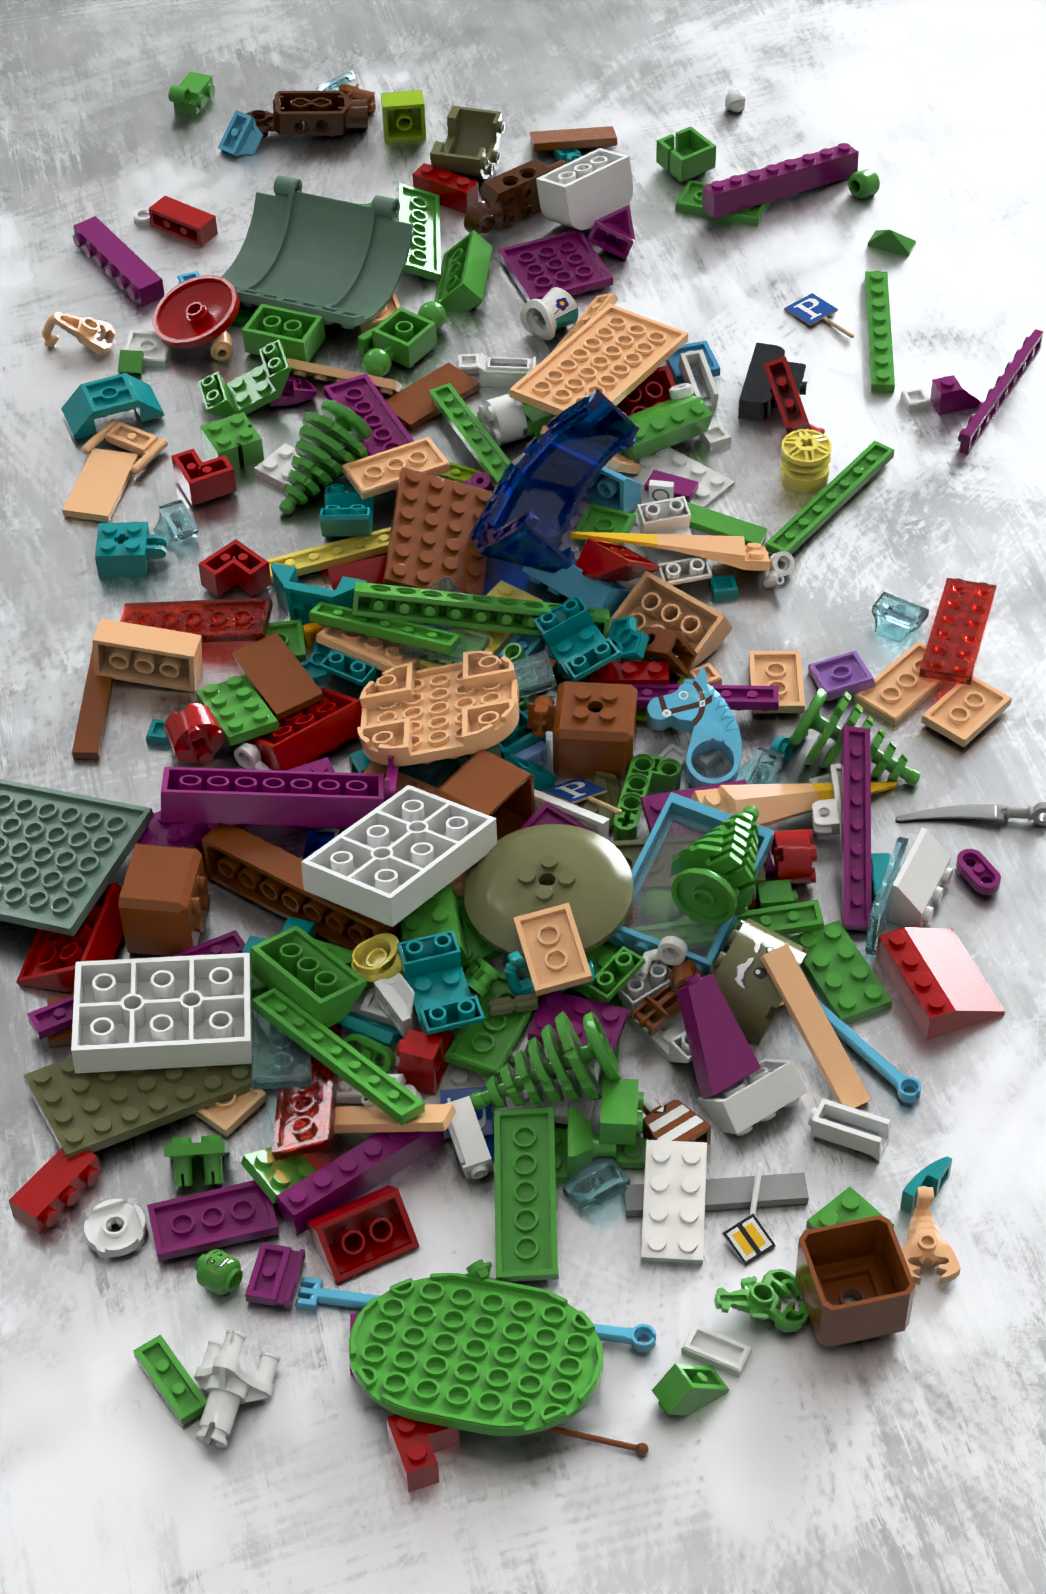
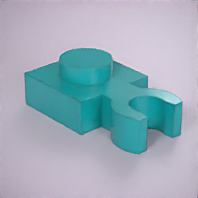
M578 149L554 150V156L558 161L564 160L570 163L582 157Z

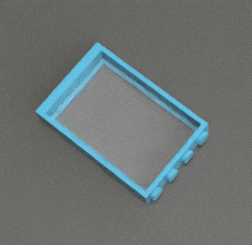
M670 793L631 871L634 885L632 906L622 926L608 939L612 944L626 946L643 955L646 951L657 949L664 937L676 936L682 939L688 947L684 960L687 961L690 958L704 976L712 974L711 972L715 968L714 964L720 952L723 951L739 915H733L726 923L719 925L702 924L690 919L678 909L671 895L673 880L679 873L671 877L670 874L673 860L677 857V853L690 846L696 840H699L725 820H728L733 816L732 814L676 793ZM758 825V852L755 855L757 858L756 863H754V866L757 868L756 879L772 847L774 830Z

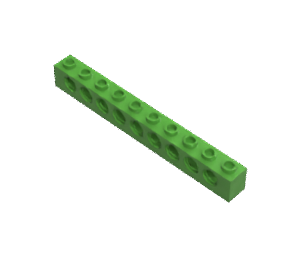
M355 582L352 615L541 636L533 620L561 604ZM587 607L594 624L606 639L610 625L609 609Z

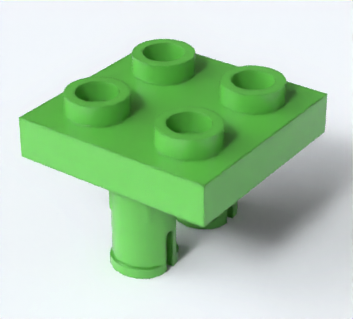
M222 1135L201 1136V1142L192 1143V1137L171 1138V1144L163 1145L164 1157H170V1160H173L174 1187L183 1186V1174L185 1186L194 1185L191 1158H194V1155H200V1158H204V1185L213 1184V1171L215 1184L224 1183L222 1156H225L224 1153L230 1152L229 1140L222 1141Z

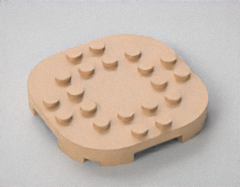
M469 651L463 652V662L414 671L412 662L384 671L382 676L376 680V684L374 681H370L362 690L360 695L362 706L361 727H357L365 755L370 760L387 766L388 755L394 756L393 766H408L420 763L429 764L433 761L447 758L456 759L463 755L476 753L482 749H488L508 737L519 721V685L514 665L505 656L500 659L494 656V652Z

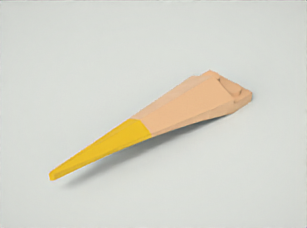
M570 532L571 539L588 540L590 538L655 547L706 558L742 570L770 571V559L766 547L759 543H748L745 546L744 536Z
M871 782V794L894 789L898 782ZM832 783L720 785L716 789L694 791L691 798L694 801L732 815L742 812L746 806H754L759 811L758 825L768 827L812 812L813 803L819 800L834 799Z

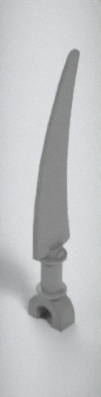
M1039 802L1034 807L1029 806V808H1009V805L1004 806V804L946 806L897 816L896 821L942 818L997 821L1006 819L1008 821L1009 818L1028 819V821L1034 820L1036 824L1046 826V815L1040 814L1046 813V802Z

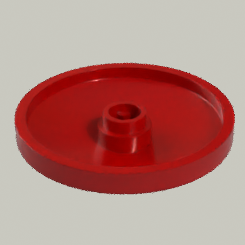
M204 275L186 280L171 289L158 303L152 319L154 331L165 345L172 348L189 349L204 345L220 336L233 323L240 306L238 293L230 281L220 276Z

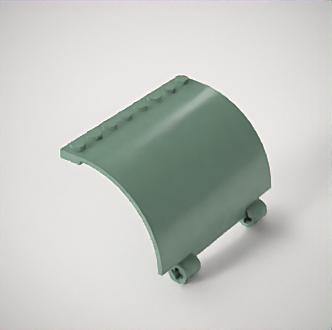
M278 175L275 179V196L256 192L253 215L245 241L230 268L221 276L232 283L243 306L255 307L256 305L266 304L323 316L324 324L333 325L339 323L342 328L355 329V326L371 321L384 309L395 292L404 271L414 224L394 220L400 211L398 199L376 195L372 200L371 206L303 193L302 181L300 179Z

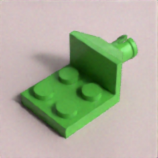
M568 1107V1128H555L557 1184H575L592 1167V1158L616 1157V1144L599 1143L600 1134L592 1133V1124L575 1107Z

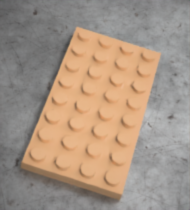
M608 304L509 389V397L538 408L541 411L556 415L561 419L576 423L581 427L591 429L688 341V333Z

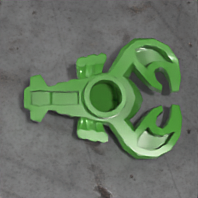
M783 1269L768 1271L763 1276L762 1281L756 1283L757 1277L755 1276L743 1278L740 1283L741 1289L728 1293L723 1287L718 1288L714 1299L716 1309L721 1308L722 1312L728 1313L730 1307L738 1311L749 1313L751 1318L758 1320L770 1318L775 1322V1327L784 1332H796L801 1329L809 1316L804 1302H799L798 1312L794 1311V1302L788 1304L783 1313L779 1311L782 1305L779 1296L791 1299L793 1293L798 1301L802 1295L796 1277L791 1272Z

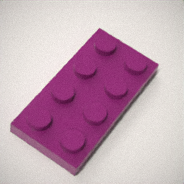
M254 1180L147 1205L158 1261L279 1234L273 1203Z

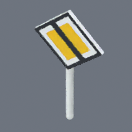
M761 1163L757 1164L749 1216L722 1233L744 1266L776 1246L755 1217L763 1169Z

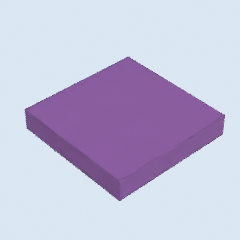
M857 651L808 665V671L818 688L827 692L826 701L842 697L846 690L853 694L875 687V679Z

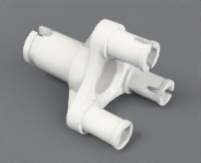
M232 1329L226 1331L224 1343L217 1340L208 1341L202 1365L197 1367L194 1379L209 1394L199 1424L200 1431L196 1433L195 1439L208 1446L211 1445V1440L216 1441V1448L226 1447V1437L230 1436L239 1404L271 1398L274 1389L272 1382L278 1362H280L279 1356L269 1352H262L254 1378L241 1370L238 1359L247 1336L240 1331H236L234 1335V1330Z

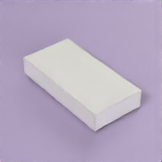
M694 1323L681 1348V1354L740 1378L752 1354L753 1347Z

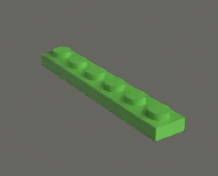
M322 601L309 612V621L319 623L321 626H332L346 632L365 634L371 638L378 637L389 640L392 643H403L411 645L416 649H428L436 651L441 655H451L461 644V634L402 620L352 615L351 608Z

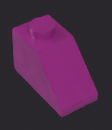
M951 375L932 379L930 401L938 415L977 408L981 399L975 390L957 376Z

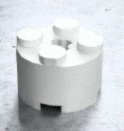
M509 394L486 400L483 405L479 406V415L481 419H484L485 429L498 446L523 439L527 436L523 433V429L527 428L522 405L517 406L514 399L509 397Z

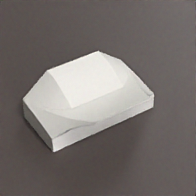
M398 973L389 979H380L374 982L375 999L405 1039L409 1029H416L417 1018L413 1011L415 992L403 976Z

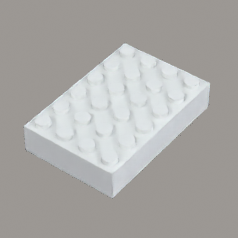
M407 785L301 861L303 888L307 892L393 927L490 852L497 844L496 818Z
M250 953L76 962L71 1044L75 1073L253 1064Z

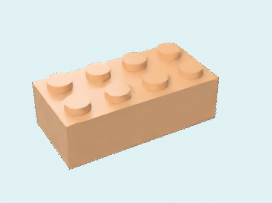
M100 619L92 639L95 675L195 693L203 672L201 635Z

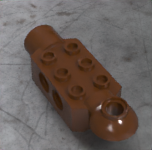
M342 90L278 91L274 95L273 113L263 110H254L246 113L255 119L257 127L263 134L262 138L268 136L269 132L275 131L280 136L288 137L302 135L310 137L328 135L333 137L344 135L348 129H368L367 99L351 100Z
M536 158L484 181L480 188L482 201L474 204L464 217L465 230L468 233L474 230L478 234H487L495 226L501 230L541 212L536 178L567 164V162L560 160L545 166Z

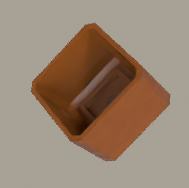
M564 681L558 685L553 725V773L559 778L576 779L580 777L582 779L595 780L596 771L615 775L619 781L626 780L631 760L635 755L637 733V689L628 684Z
M482 749L476 752L435 791L436 796L496 818L497 840L519 830L535 813L534 775L488 750Z
M135 844L118 905L127 953L171 956L196 946L200 932H203L206 911L210 907V895L208 894L207 876H205L202 854L196 848Z
M877 1215L805 1230L802 1233L798 1243L795 1277L819 1343L832 1347L905 1331L910 1322L915 1284L890 1219ZM853 1295L859 1298L860 1301L846 1303L844 1298Z

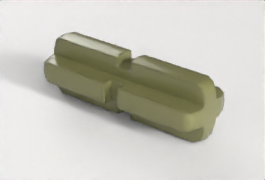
M535 993L514 995V999H511L510 996L490 999L488 1001V1008L491 1016L511 1014L512 1010H516L517 1013L537 1010L539 1003Z

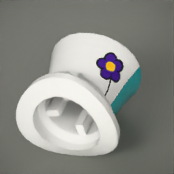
M554 287L542 299H532L526 302L521 309L520 319L522 325L529 333L543 340H551L555 337L556 329L570 326L577 321L578 307L568 292Z

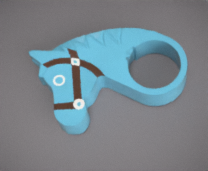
M701 668L695 679H683V684L674 693L653 698L647 706L646 717L648 726L654 730L661 731L668 727H673L675 730L692 734L685 762V776L692 788L736 781L742 756V740L736 719L723 697L708 684L706 671L704 668ZM717 750L722 752L723 756L730 761L732 769L721 778L710 779L700 775L694 769L692 762L702 753Z

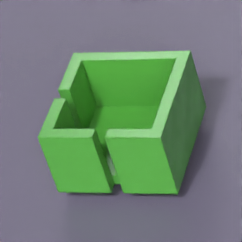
M690 126L676 132L675 136L671 134L657 140L656 162L667 171H670L679 181L683 182L716 167V145Z
M244 412L200 426L203 449L210 460L225 455L234 471L240 469L238 447L240 446L244 467L264 460L262 438L256 429L252 427V423Z

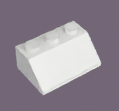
M925 828L921 829L892 885L888 922L903 927L922 928L924 922H930L934 912V907L932 906L934 903L939 904L944 891L942 887L944 884H949L953 874V869L949 868L951 856Z
M766 1058L759 1062L761 1069L719 1094L707 1098H702V1096L697 1098L698 1105L724 1133H732L737 1136L744 1135L753 1129L752 1125L772 1119L776 1116L777 1110L797 1104L800 1101L799 1097L808 1093L794 1060Z

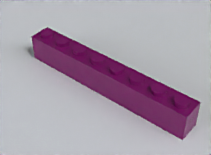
M840 143L838 146L829 149L824 148L812 154H804L802 157L787 159L782 163L767 165L762 169L750 170L748 173L733 175L721 181H713L711 184L703 186L702 210L712 218H717L849 178L854 172L858 171L859 151L850 146V144Z

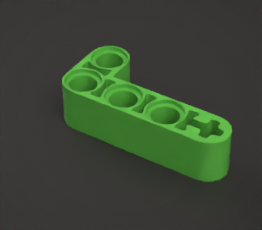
M638 754L633 757L617 808L622 810V813L620 815L615 813L614 841L638 839L644 819L642 804L640 803L641 797L651 795V791L667 793L679 790L681 764L677 760L649 754Z

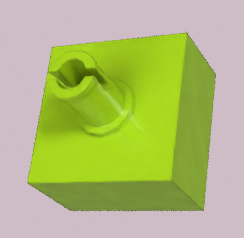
M423 91L381 93L385 143L426 140Z

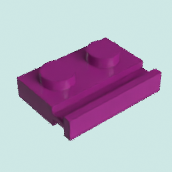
M261 1242L245 1293L246 1301L271 1306L280 1304L290 1309L306 1257L305 1250L295 1251L291 1247Z

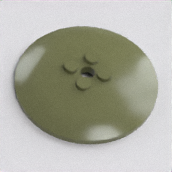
M536 825L517 830L500 838L490 852L471 867L464 887V904L470 924L487 944L506 955L518 951L525 960L513 918L569 903L584 952L587 953L610 939L626 920L633 902V877L623 854L615 845L601 835L572 825ZM545 880L554 881V884L550 886L541 885Z

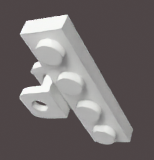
M840 763L830 765L834 799L819 800L812 804V823L815 834H840L841 841Z

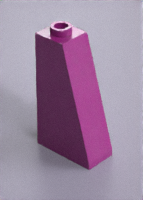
M697 973L684 980L685 986L677 990V995L699 1091L702 1098H707L719 1094L761 1069V1066L713 975L709 974L701 977L700 973Z

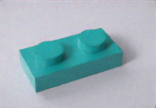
M355 1012L348 1013L346 1018L340 1021V1025L349 1028L348 1033L367 1035L387 1047L398 1044L400 1039H403L397 1029Z

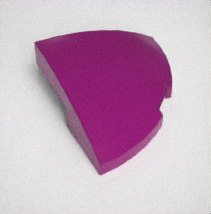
M289 374L281 397L269 402V406H285L304 402L317 396V390L309 381L304 380V385H302V381L296 378V375Z

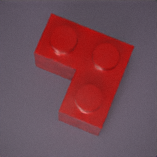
M193 448L171 456L174 477L192 506L237 491L234 468L225 455L202 462Z
M236 539L198 563L201 586L217 597L235 585L252 596L271 585L269 562Z
M419 1026L418 1031L409 1029L405 1039H400L396 1049V1056L400 1059L398 1074L404 1075L406 1079L405 1085H413L419 1092L436 1095L449 1063L444 1061V1055L454 1039L452 1032L442 1031L427 1035L421 1031Z
M399 1415L387 1417L388 1438L408 1493L439 1483L438 1462L434 1453L460 1445L459 1429L415 1421Z

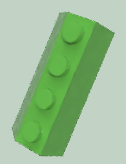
M474 230L444 253L441 276L438 280L434 301L440 303L446 311L468 312L473 307H478L484 300L483 295L487 285L486 279L489 273L493 246Z
M691 395L678 400L669 399L606 424L604 429L621 454L632 461H636L708 431L713 414L701 397Z
M298 926L292 927L251 947L252 975L270 990L275 987L327 1028L346 1018L367 986V980Z

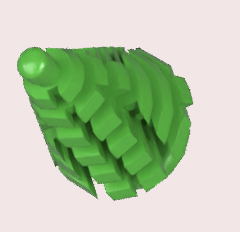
M325 400L321 405L323 415L307 411L304 413L302 419L304 425L300 427L299 438L301 439L297 441L295 451L299 457L293 456L291 465L295 470L291 469L287 476L288 481L292 485H285L283 492L287 497L279 505V510L283 514L290 515L295 509L296 504H305L309 500L305 494L314 497L321 491L319 489L320 486L326 488L332 484L333 480L331 479L341 478L344 475L342 465L369 456L366 451L367 449L357 440L364 441L370 438L372 429L359 415L344 405L333 400Z
M819 688L788 742L792 745H799L809 729L819 732L820 734L803 763L812 765L829 738L834 740L820 766L828 769L841 750L842 728L837 726V723L852 696L846 690L830 717L826 719L820 715L819 710L827 697V692ZM858 702L843 726H855L863 711ZM868 715L861 727L870 728L871 730L874 720ZM879 728L870 742V760L876 764L871 777L879 779L883 771L887 770L890 772L887 781L896 782L898 777H900L911 786L916 785L920 780L921 773L914 768L911 769L906 766L908 759L903 753L898 760L892 757L897 748L892 741L887 745L884 752L879 750L886 735Z
M746 806L742 812L734 814L699 840H696L690 846L677 853V857L673 860L670 877L677 873L679 874L673 880L671 895L678 909L690 919L702 924L719 925L726 923L733 915L738 916L747 911L748 905L752 902L756 883L755 874L757 872L754 863H756L757 859L755 855L758 852L757 846L759 842L757 838L759 811L756 807Z
M562 1011L555 1017L561 1043L551 1025L548 1024L541 1030L542 1040L549 1058H547L539 1040L536 1037L532 1038L527 1044L534 1067L532 1068L527 1056L520 1050L513 1056L518 1074L515 1075L511 1066L507 1063L499 1070L502 1082H498L493 1075L486 1081L487 1089L471 1094L470 1099L473 1107L476 1110H481L494 1103L497 1108H506V1097H510L515 1106H525L526 1101L522 1091L524 1089L534 1105L544 1104L545 1101L542 1096L543 1092L539 1084L540 1082H542L544 1090L552 1103L564 1102V1097L558 1080L561 1081L566 1095L572 1102L582 1101L583 1099L578 1081H580L584 1092L590 1100H601L599 1085L590 1061L596 1059L604 1074L610 1080L621 1078V1073L611 1045L595 1014L591 1011L583 1017V1026L589 1042L582 1045L571 1021Z

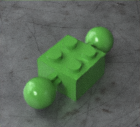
M429 301L420 307L418 315L401 307L395 310L372 330L373 349L369 350L363 357L362 365L364 371L368 375L383 377L390 371L392 361L411 368L437 345L436 330L440 329L446 322L447 314L445 308L438 302Z

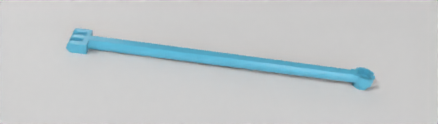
M819 1001L836 1035L897 1088V1095L902 1101L913 1103L917 1098H920L921 1083L919 1080L902 1074Z
M303 1277L300 1284L302 1287L299 1288V1298L296 1299L295 1307L299 1310L317 1312L318 1304L321 1303L363 1309L374 1297L378 1298L381 1295L323 1288L322 1279ZM594 1324L595 1331L601 1341L631 1344L640 1353H647L656 1345L655 1329L648 1324H639L634 1328ZM642 1339H645V1340H647L648 1342H646V1343H641V1342H639V1341L642 1340Z

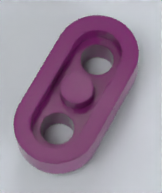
M964 849L959 852L956 868L974 890L984 895L996 893L1000 888L1001 875L986 857L975 849Z

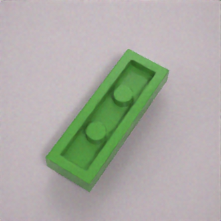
M161 1334L133 1350L134 1357L182 1426L203 1414L207 1400Z

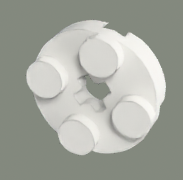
M110 1199L94 1207L88 1221L86 1218L84 1232L91 1249L96 1251L99 1257L109 1259L129 1254L135 1249L141 1248L145 1243L144 1237L147 1232V1224L144 1213L138 1205L127 1204L123 1199ZM117 1224L119 1227L123 1226L117 1232H110L112 1229L111 1225Z

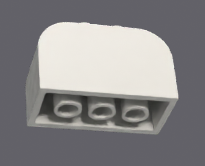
M602 148L536 178L540 208L543 216L549 221L579 230L592 229L596 220L629 205L633 195L629 156Z

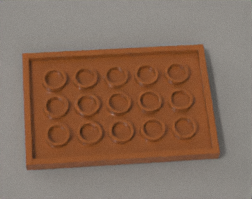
M402 467L398 480L383 584L483 595L496 493Z

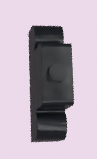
M756 342L739 398L738 418L764 421L771 417L772 408L779 409L763 364L785 356V350L782 347ZM788 362L801 398L802 395L807 394L808 381H805L806 364Z

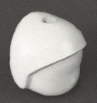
M731 88L725 98V107L733 112H742L745 109L746 94L737 88Z

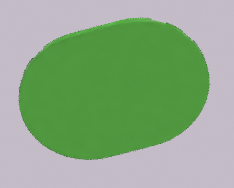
M434 1273L430 1274L429 1278L414 1281L409 1278L390 1286L389 1291L378 1298L374 1297L365 1305L358 1314L350 1332L349 1360L353 1375L366 1395L375 1403L396 1415L415 1421L479 1434L521 1436L555 1427L576 1415L586 1406L595 1394L601 1381L603 1346L589 1317L583 1311H578L569 1305L567 1299L555 1293L532 1286L490 1278L467 1277L466 1274Z

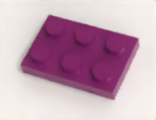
M557 991L542 996L528 1030V1040L536 1037L540 1043H543L541 1030L549 1024L556 1032L561 1043L555 1017L563 1011L571 1021L582 1045L589 1041L583 1026V1017L592 1011L599 1020L613 1053H615L629 1016V1009Z

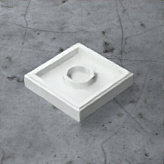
M130 330L123 350L143 351V366L166 368L172 347L165 345L154 331Z

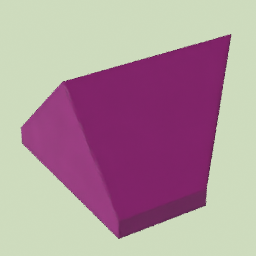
M630 205L596 220L587 241L626 260L635 241Z

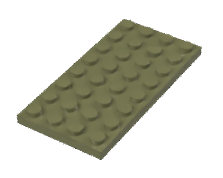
M252 1016L253 1064L75 1073L73 1059L69 1057L23 1076L25 1084L60 1149L62 1148L68 1159L87 1150L92 1153L194 1114L203 1108L212 1107L217 1102L222 1103L230 1100L235 1094L240 1096L251 1091V1087L257 1086L260 1088L287 1077V1069Z

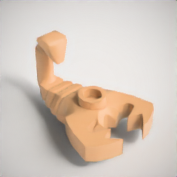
M60 312L48 317L41 332L42 337L45 339L44 345L53 348L59 339V335H52L51 332L55 325L60 326V328L76 337L79 343L99 355L108 353L113 343H106L104 338L107 336L113 341L115 331L110 323L90 317L81 318ZM100 333L104 339L101 342L97 341Z
M921 1186L917 1188L916 1205L909 1224L907 1242L903 1246L902 1252L914 1284L920 1285L921 1278L918 1275L921 1273V1268L927 1269L940 1264L944 1265L937 1267L936 1274L941 1275L939 1285L955 1280L960 1275L961 1268L953 1249L947 1241L942 1239L940 1231L932 1218L929 1207L934 1201L933 1187Z

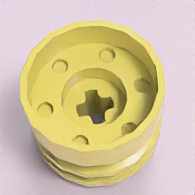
M801 429L789 433L782 440L780 480L789 490L798 493H812L823 489L827 485L830 477L832 443L826 435L815 430Z

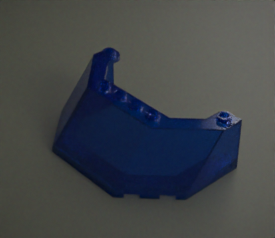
M598 389L553 417L546 424L549 429L539 440L534 437L522 450L525 455L516 465L511 462L505 469L469 535L483 556L553 574L563 568L565 570L574 563L575 550L569 547L562 552L558 549L562 544L561 538L570 529V521L578 513L580 502L587 496L589 492L587 488L591 480L615 454L623 449L628 450L636 442L635 436L639 430V427Z

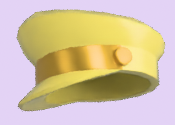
M382 933L358 944L352 953V969L368 982L389 979L400 973L402 966L397 948L398 938L390 933Z

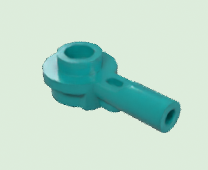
M777 737L771 743L770 756L777 762L783 763L792 756L795 745L788 742L790 737Z

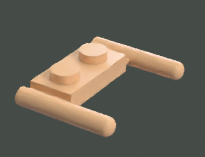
M111 419L82 446L81 451L84 454H89L93 448L106 439L108 443L142 456L131 467V472L138 474L168 446V443L165 439L159 440L158 436Z

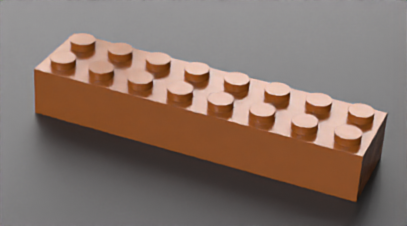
M219 823L202 838L208 879L286 919L289 916L315 922L317 935L342 948L354 951L357 945L364 940L382 933L393 934L398 938L399 943L401 942L399 922L391 927L305 891L303 888L301 866L303 858L296 857L281 847H276L264 841L261 837L242 830L237 825L228 826Z

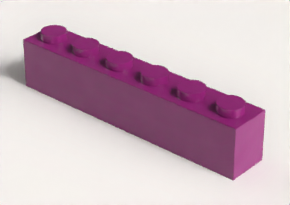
M96 216L73 225V241L75 245L80 247L88 258L93 259L98 268H102L108 277L118 284L121 290L124 289L133 301L135 300L141 307H144L165 296L162 278Z
M444 1131L383 1132L373 1135L276 1195L279 1216L296 1236L308 1230L306 1221L359 1198L443 1145Z

